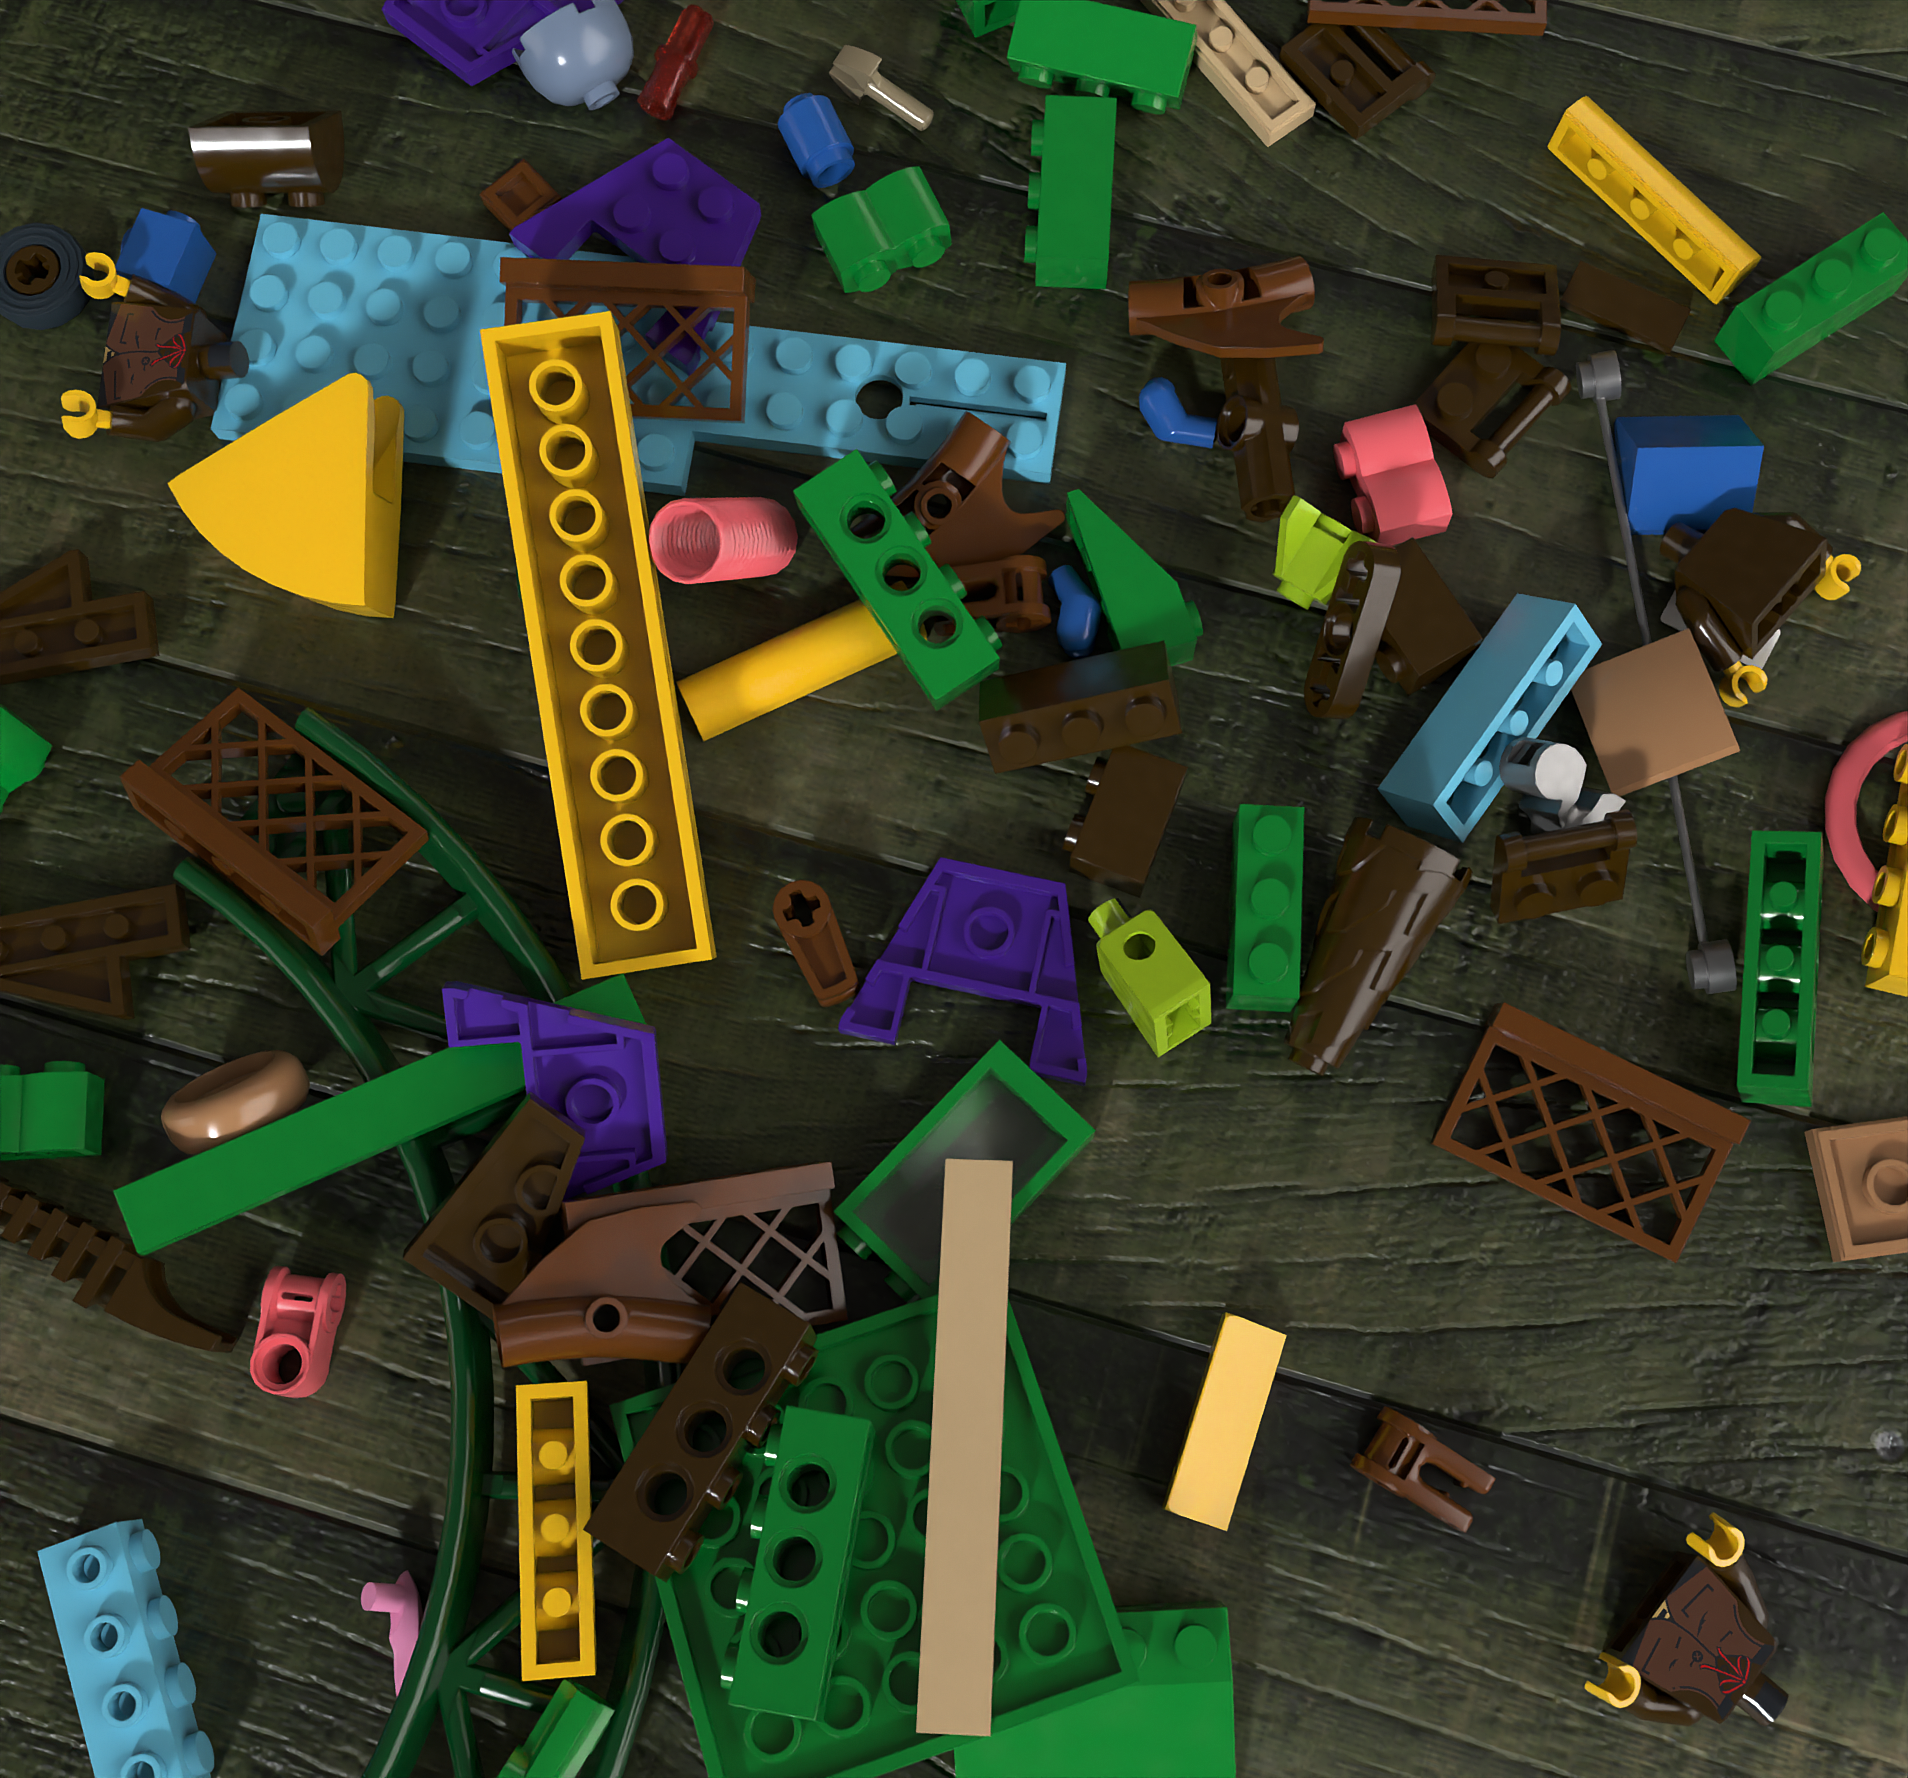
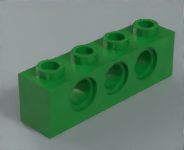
M855 449L793 490L796 503L937 711L999 670L1000 657L995 651L1003 647L988 620L983 615L974 620L960 599L965 597L967 592L950 565L945 563L938 568L925 548L932 544V541L916 515L911 511L902 516L890 498L897 490L882 465L877 460L868 465L859 451ZM873 514L881 518L885 524L878 535L864 539L855 536L850 531L852 522L860 515ZM898 565H908L918 571L920 578L911 589L898 591L889 587L884 581L888 571ZM943 616L954 624L956 630L949 640L942 643H932L920 634V627L930 617Z
M1752 830L1737 1088L1741 1101L1745 1103L1812 1107L1824 872L1822 832Z
M786 1405L783 1424L773 1423L771 1425L765 1451V1466L774 1467L769 1496L758 1495L751 1521L750 1536L760 1540L755 1568L745 1567L743 1569L736 1597V1612L745 1614L740 1644L732 1642L728 1644L721 1672V1688L730 1689L728 1705L823 1723L876 1432L870 1419ZM809 1471H821L827 1474L830 1480V1487L827 1496L822 1502L810 1507L795 1503L793 1489L797 1479L802 1474ZM797 1542L811 1544L816 1553V1562L812 1572L804 1579L798 1581L784 1579L779 1568L780 1557L784 1550ZM781 1616L796 1617L802 1629V1638L799 1646L790 1655L784 1657L772 1656L765 1644V1634L768 1626L772 1621Z

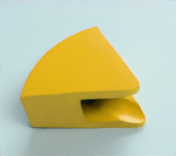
M349 373L264 422L168 482L179 506L196 529L220 553L245 571L274 586L339 611L369 617L394 618L402 495L404 408L398 400L390 396H381L374 399L373 387L364 376L358 373Z

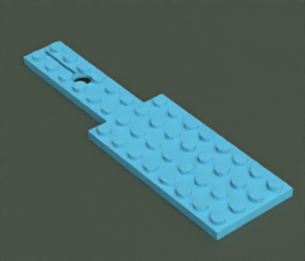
M261 214L231 341L241 342L246 348L249 357V370L243 378L222 379L217 410L214 412L211 430L219 439L235 441L349 373H358L370 381L373 387L374 399L381 396H390L402 404L404 408V462L502 474L480 329L504 326L506 286L500 283V257H530L515 247L513 243ZM576 251L569 259L636 262L628 256ZM522 303V323L558 318L545 303ZM557 304L565 314L575 306ZM592 305L583 315L610 310L606 306ZM635 307L617 308L626 317ZM652 308L634 327L646 339L645 334L667 309ZM613 315L616 325H618L620 322ZM716 322L713 331H708L704 341L715 352L733 335L734 324ZM749 326L745 424L633 418L643 488L647 492L685 496L695 441L839 459L857 449L866 462L877 460L880 464L921 468L949 435L965 411L973 414L1011 441L1004 459L1003 479L1050 484L1066 376V363ZM628 331L620 338L626 376L649 355ZM702 349L699 352L701 359L697 368L709 358ZM732 352L722 360L730 370L732 369ZM662 357L683 382L689 377ZM656 363L631 388L645 404L659 405L677 386ZM716 366L691 391L705 407L730 408L731 381ZM884 380L891 382L900 389L903 395L901 407L893 409L885 419L867 417L856 403V398L861 388L872 381ZM686 396L674 405L695 407ZM910 402L925 403V404H934V405H942V406H950V407H959V408H967V409H975V410H984V411H992V412H1000V413H1009V414H1017V415H1025V416H1034V417H1042V418H1046V419L1030 418V417H1022V416H1014V415H1005V414H997V413H989V412H980V411H972V410H964V409H955V408H947V407H939V406H930V405H922V404H916V406H915V405H910Z

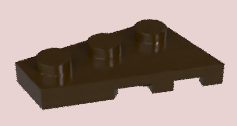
M530 1091L407 1245L402 1259L493 1320L492 1306L501 1304L542 1258L545 1242L556 1213L558 1214L582 1149L585 1140V1130Z

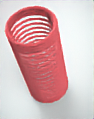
M763 497L682 498L670 501L657 512L650 524L648 545L651 558L661 573L675 582L696 584L758 578L777 574L789 564L795 554L798 535L795 521L788 510L773 499Z

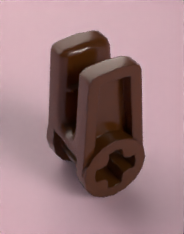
M1015 555L992 562L951 567L967 592V595L963 597L964 601H967L968 597L992 596L988 600L963 603L974 620L983 615L995 632L1010 633L1037 631L1050 624V608L1043 603L1042 580L1047 576L1046 562L1043 558L1032 555ZM1021 587L1023 588V601H1019L1018 590ZM933 616L934 630L937 635L953 636L956 630L954 624L946 617Z
M798 880L785 885L774 899V918L819 1004L822 1007H830L855 996L860 992V984L828 895L822 887L812 881ZM803 902H806L810 910H814L812 912L814 923L803 927L798 919H794L796 917L794 907Z
M1383 1406L1377 1416V1419L1382 1422L1364 1455L1356 1453L1350 1466L1401 1498H1407L1454 1529L1466 1533L1473 1522L1472 1513L1450 1499L1449 1492L1436 1490L1425 1483L1419 1475L1420 1467L1428 1463L1452 1478L1455 1486L1468 1488L1480 1494L1488 1493L1496 1478L1437 1441V1438L1416 1422L1389 1407Z

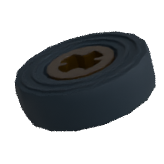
M42 223L18 226L0 236V314L22 328L45 330L62 326L80 314L91 296L82 288L79 276L88 277L95 281L93 268L86 264V252L75 237L55 225ZM45 270L48 272L45 279L35 278L30 283L29 278L32 274L42 275Z

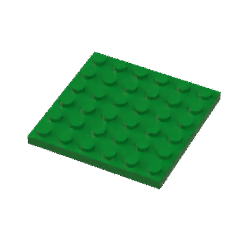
M939 1293L816 1335L817 1340L813 1347L818 1349L819 1352L812 1369L798 1387L790 1383L775 1406L781 1410L778 1424H783L787 1405L870 1419L876 1430L823 1723L728 1705L730 1689L721 1688V1672L728 1644L730 1642L740 1644L745 1619L744 1613L736 1612V1597L740 1577L745 1567L755 1568L760 1543L759 1539H754L750 1536L753 1510L759 1494L769 1496L774 1467L765 1466L767 1441L760 1448L753 1444L751 1445L737 1468L743 1472V1478L734 1496L724 1509L718 1510L713 1507L698 1532L704 1535V1542L688 1569L683 1574H679L674 1570L667 1583L655 1576L709 1778H875L989 1737L916 1732ZM1009 1299L1007 1309L991 1736L1140 1683ZM747 1358L739 1362L731 1374L732 1387L746 1390L756 1386L763 1378L765 1372L764 1361L757 1358ZM676 1383L609 1405L624 1463ZM710 1418L701 1422L693 1435L695 1450L708 1452L720 1446L726 1436V1422L720 1418ZM809 1471L802 1474L797 1479L793 1489L795 1503L810 1507L822 1502L829 1491V1476L821 1471ZM672 1479L659 1487L654 1499L655 1509L659 1515L673 1514L684 1505L687 1498L685 1481ZM797 1542L788 1546L782 1553L779 1562L782 1577L789 1581H798L807 1577L812 1572L816 1562L814 1547L805 1542ZM781 1616L772 1621L768 1626L765 1634V1644L772 1656L784 1657L797 1649L802 1638V1629L798 1619L794 1616Z

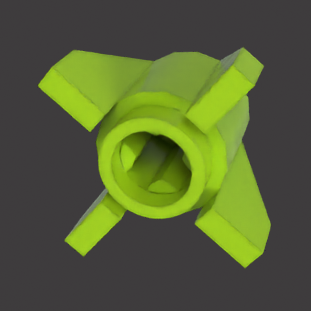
M1293 495L1280 517L1276 566L1272 571V575L1282 582L1276 591L1307 610L1314 600L1326 606L1327 602L1331 599L1347 549L1356 541H1375L1356 531L1350 530L1341 523L1322 514L1302 498Z

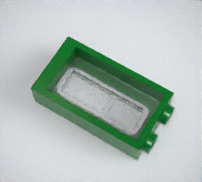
M999 1040L835 1209L834 1213L845 1223L836 1234L864 1261L875 1252L892 1269L883 1280L908 1304L938 1294L945 1159L1013 1161L1012 1225L1094 1138L1096 1130Z

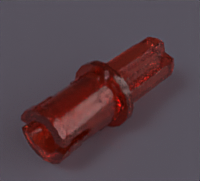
M690 4L681 12L666 45L658 46L654 54L656 64L637 99V102L641 103L640 107L646 113L660 120L671 119L683 88L688 80L696 77L699 71L696 61L714 25L712 15L703 11L698 5Z

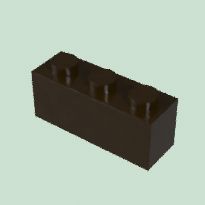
M1165 640L980 681L979 724L995 774L1182 734L1178 693Z

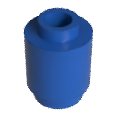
M803 93L788 101L784 106L783 114L780 116L777 125L801 175L806 179H811L812 184L817 188L829 187L844 180L855 167V162L852 158L854 147L830 99L823 95L814 96L812 93Z

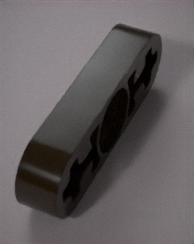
M1356 541L1347 549L1343 557L1304 685L1305 704L1309 713L1314 717L1348 719L1354 715L1359 707L1401 574L1399 554L1390 544ZM1353 622V633L1350 641V629Z

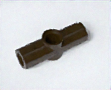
M1275 357L1220 358L1226 403L1219 415L1217 438L1219 445L1223 449L1233 451L1241 509L1245 511V517L1250 521L1264 523L1271 519L1280 518L1293 495H1295L1289 453L1292 451L1298 436L1299 419L1297 413L1291 406L1282 405Z

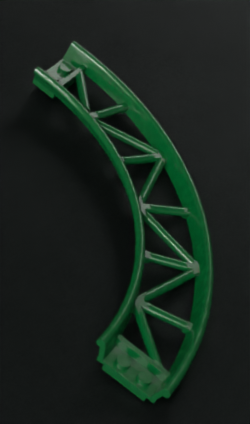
M311 707L306 708L300 714L295 724V731L427 830L429 840L418 851L459 895V898L359 971L353 913L338 928L341 938L330 948L331 970L304 941L198 858H185L178 865L173 875L174 879L219 911L255 943L299 989L332 1031L364 1083L401 1068L369 1017L448 1044L445 1015L375 992V990L462 926H469L477 919L491 935L531 998L554 1003L574 994L557 962L526 916L476 852L422 796L388 766ZM292 754L273 779L305 777V760L297 754ZM315 769V776L323 775L321 772ZM344 790L315 791L316 815L345 814L352 805V796ZM305 792L269 795V819L306 816ZM258 798L239 821L258 820ZM348 829L316 831V850L323 842V855L350 853ZM306 832L269 834V852L278 859L306 857ZM259 835L249 836L259 844ZM351 869L325 871L326 897L334 903L352 887ZM526 1090L396 1146L408 1173L424 1224L455 1186L443 1150L455 1146L454 1143L509 1119L526 1098ZM646 1170L612 1184L614 1192L651 1187L652 1184L649 1172ZM665 1242L660 1258L662 1266L671 1272ZM440 1284L439 1288L448 1343L451 1387V1442L445 1515L435 1573L420 1632L397 1699L361 1778H409L439 1707L441 1709L455 1778H485L466 1692L543 1714L558 1689L533 1680L522 1681V1677L475 1664L521 1623L520 1587L463 1637L479 1574L489 1514L490 1499L518 1500V1472L492 1471L494 1457V1384L490 1337L496 1342L493 1320ZM643 1360L645 1393L676 1383L683 1373L682 1364ZM550 1361L517 1365L533 1384L568 1382ZM589 1405L590 1447L615 1474H591L592 1502L600 1503L625 1463L617 1435ZM593 1537V1558L607 1546L595 1537ZM635 1564L630 1601L615 1667L605 1698L606 1701L616 1707V1710L592 1754H589L585 1760L579 1778H622L649 1694L666 1616L655 1576Z

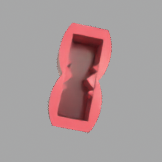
M1414 404L1344 422L1340 443L1334 444L1333 453L1340 478L1342 480L1350 479L1357 494V497L1351 500L1352 517L1357 532L1360 534L1367 533L1369 538L1377 543L1390 545L1403 543L1412 537L1419 539L1446 532L1453 514L1443 476L1434 459L1425 422L1417 405Z

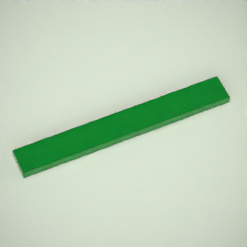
M623 973L554 1002V1004L646 1024ZM519 1042L448 1047L113 1190L137 1253L142 1256L147 1255L526 1090L521 1044Z

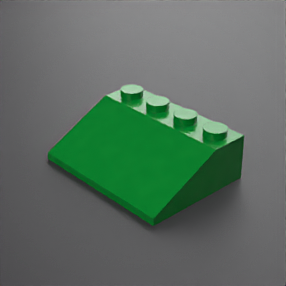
M1220 1600L1116 1605L1115 1609L1140 1683L954 1749L955 1777L1236 1778L1233 1676L1227 1607Z

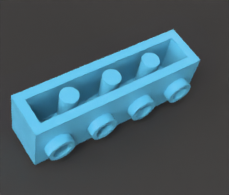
M1516 594L1378 787L1379 792L1407 826L1461 843L1464 842L1504 785L1500 778L1499 765L1506 746L1514 739L1520 737L1534 739L1538 737L1602 646L1601 641L1577 605L1530 595Z
M143 1520L115 1522L37 1551L95 1778H211L210 1772L214 1768L213 1748L206 1733L198 1730L191 1704L196 1698L195 1681L189 1667L184 1662H180L174 1640V1635L178 1631L177 1614L171 1600L166 1595H162L156 1568L160 1565L159 1547L152 1532L144 1528Z

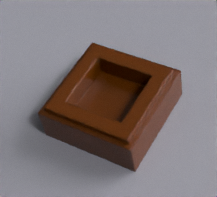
M522 159L479 194L486 208L509 232L514 227L562 200L561 196L525 159Z

